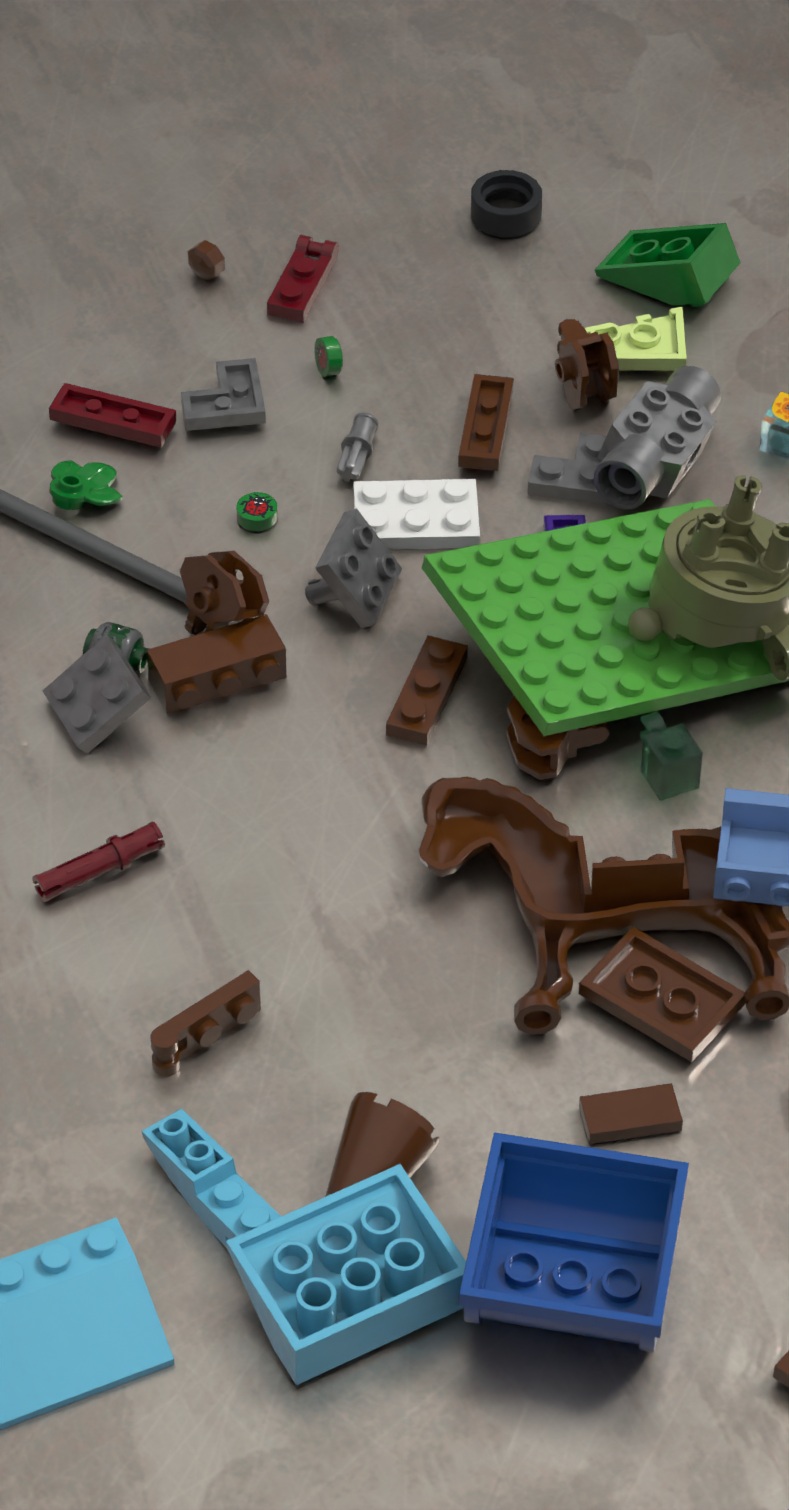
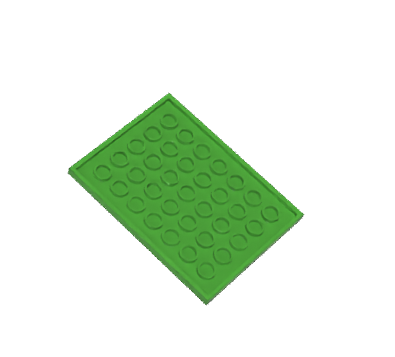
M710 499L424 556L422 570L543 736L789 681V679L784 681L778 680L774 676L762 640L709 648L692 642L683 636L670 640L663 632H660L656 638L650 641H639L629 632L628 619L633 611L642 607L649 608L650 583L668 526L674 519L685 512L697 508L714 507L715 505Z

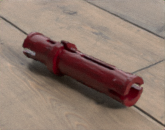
M153 821L124 836L118 837L113 835L106 839V844L48 871L34 875L32 877L33 883L39 884L34 886L40 899L43 902H47L66 891L117 868L123 871L131 866L132 861L158 849H163L165 841L158 840L163 838V835L157 824Z

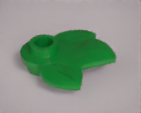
M72 460L62 461L55 465L51 471L52 481L49 493L52 496V502L57 507L66 510L80 509L84 506L85 502L98 506L119 502L123 496L110 487L116 479L117 471L112 466L100 462L87 463L81 467Z

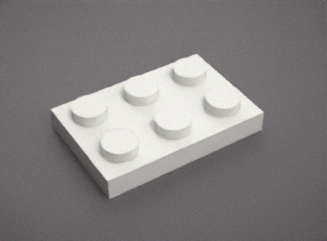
M476 479L353 481L354 509H358L388 550L450 549L480 544Z

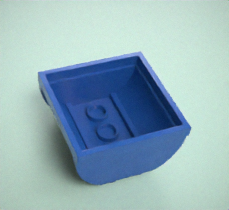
M494 1132L459 1293V1306H464L465 1322L481 1324L483 1320L636 1344L639 1345V1350L655 1352L657 1340L661 1336L689 1163Z

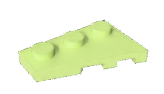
M683 307L669 309V315L652 319L650 314L636 316L635 323L617 326L609 322L585 328L588 334L597 332L599 335L608 332L614 342L619 370L675 371L679 367L686 366L687 355Z

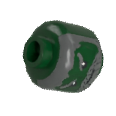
M105 622L97 629L93 628L90 630L83 646V655L107 635L117 643L135 673H142L147 666V649L149 648L144 647V639L141 632L112 622Z

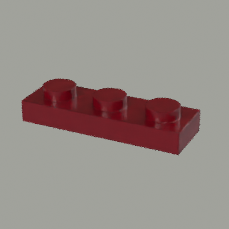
M64 383L49 407V418L52 421L162 448L176 423V410Z

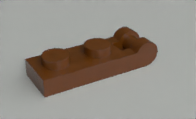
M247 970L155 1028L150 1035L151 1049L153 1051L152 1068L154 1072L163 1077L176 1074L180 1068V1061L202 1047L211 1046L221 1035L238 1024L250 1021L261 1010L260 981Z

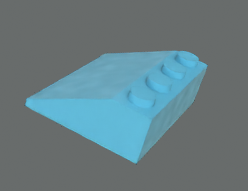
M401 1164L226 1241V1248L269 1341L296 1385L464 1308V1306H459V1293L466 1260Z
M117 1217L0 1259V1430L175 1365L174 1357L137 1259Z

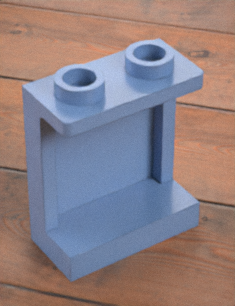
M725 788L713 898L789 906L788 794Z

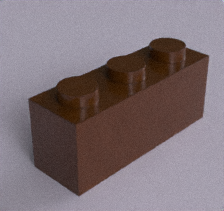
M267 614L147 649L148 679L166 714L287 678L286 647Z

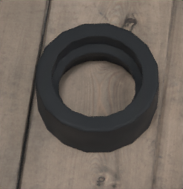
M498 170L478 178L471 188V219L475 226L486 234L496 237L514 238L526 235L534 230L541 221L542 188L537 180L528 174L515 170ZM498 199H513L525 205L513 209H502L490 205L489 202Z

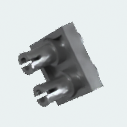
M357 508L343 513L315 567L322 578L310 580L308 582L309 585L305 588V595L308 602L315 607L326 602L340 600L361 628L375 625L402 567Z

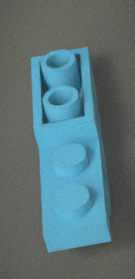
M182 1108L142 1130L145 1142L169 1179L194 1212L225 1247L227 1240L281 1217L236 1173L234 1159Z

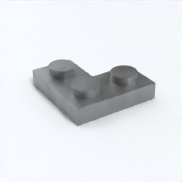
M256 358L216 362L218 389L181 392V404L186 431L266 423L265 406Z
M580 433L574 460L534 455L528 480V495L608 505V502L601 497L594 484V472L601 463L597 457L606 436Z

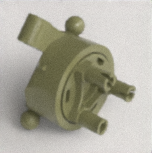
M740 475L735 478L729 504H726L724 507L714 506L690 510L678 516L668 526L650 583L649 608L642 607L633 611L628 619V629L630 634L639 641H650L656 638L660 632H663L670 640L683 636L692 642L709 648L762 640L771 671L778 680L784 681L789 679V523L775 524L755 514L753 510L758 494L761 492L762 484L757 478L750 476L747 487H744L746 475Z

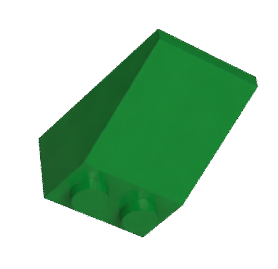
M717 223L630 230L595 268V273L597 277L671 305L689 304L691 307H699L712 299V295L722 284L728 281L729 276L741 262L727 224Z

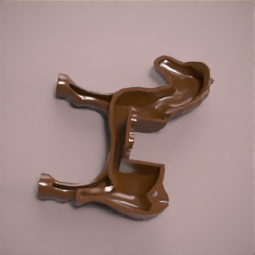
M472 777L441 778L432 783L423 794L421 803L423 818L427 828L419 848V856L424 866L436 876L443 878L457 872L473 856L488 849L513 882L516 903L525 924L532 934L537 960V978L534 986L514 1005V1022L518 1030L530 1035L545 1034L557 1027L561 1020V1007L559 1003L571 994L573 987V977L569 972L567 955L569 949L574 944L625 935L632 927L642 932L666 930L704 931L721 937L741 955L751 972L752 982L744 992L749 1015L759 1020L775 1019L787 1013L789 1009V990L785 984L786 965L777 953L789 948V921L785 917L782 906L713 898L721 826L714 829L673 830L672 858L666 854H655L647 860L626 861L621 857L613 856L606 858L600 863H592V881L590 886L583 836L570 835L569 827L566 824L556 821L550 811L538 804L531 796L522 794L516 787L503 785L490 778L483 780Z

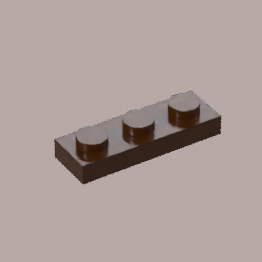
M474 374L458 455V467L499 471L513 395L514 378Z
M427 635L386 722L387 736L425 746L428 745L466 662L468 645Z

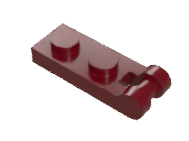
M300 235L298 237L295 251L267 301V315L304 323L336 262L339 251V244L337 242L326 240L324 243L313 241V237ZM310 256H311V257H316V258H319V259H318V260H314V259H311Z

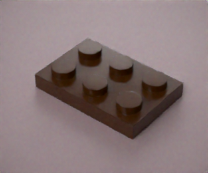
M632 927L579 982V995L690 1062L695 1060L745 1005L744 991L635 927Z

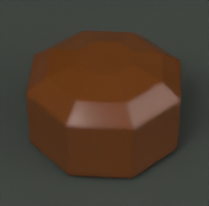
M204 240L187 251L188 264L195 275L209 281L225 270V257L219 248L209 241Z

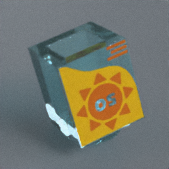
M780 391L762 420L759 450L788 460L789 393Z

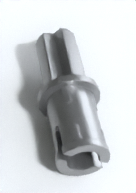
M363 412L355 415L350 433L344 437L341 443L343 452L337 466V473L343 476L342 480L346 482L359 478L365 460L372 455V440L379 422L369 413Z

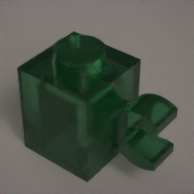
M658 712L641 716V721L647 729L640 732V738L643 742L641 773L658 799L662 801L698 789L700 786L703 752L685 725L681 723L666 728L665 722Z

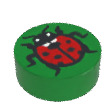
M334 336L317 338L314 353L320 374L323 377L339 375L343 368V355L338 340Z
M253 492L242 496L237 502V521L243 528L251 531H263L271 528L276 523L278 518L277 502L272 496L266 493Z

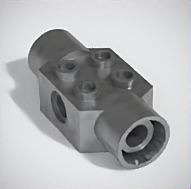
M682 366L676 369L664 384L646 381L615 419L597 457L601 463L594 472L595 487L605 501L620 509H634L639 507L648 495L667 499L700 457L716 423L711 415L720 404L721 391L716 380L708 372L695 366Z

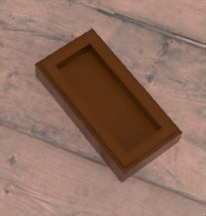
M672 1083L580 1096L579 1109L589 1144L682 1131L683 1119Z

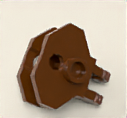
M566 319L559 323L558 327L561 341H558L557 344L559 359L555 360V371L559 381L563 382L566 401L572 411L583 408L587 405V397L594 395L598 396L601 403L615 399L617 397L619 366L614 342L608 332L599 335L597 332L588 334L584 326H581L582 323H579V320Z
M234 550L211 552L208 555L185 557L180 569V575L187 595L185 605L190 609L184 626L190 634L197 635L204 629L205 632L241 622L243 619L264 615L270 601L262 575ZM238 570L242 572L243 580L236 578Z
M515 696L507 708V713L511 720V724L507 729V739L516 765L539 780L557 777L567 759L577 757V748L602 744L610 734L606 724L600 723L543 736Z

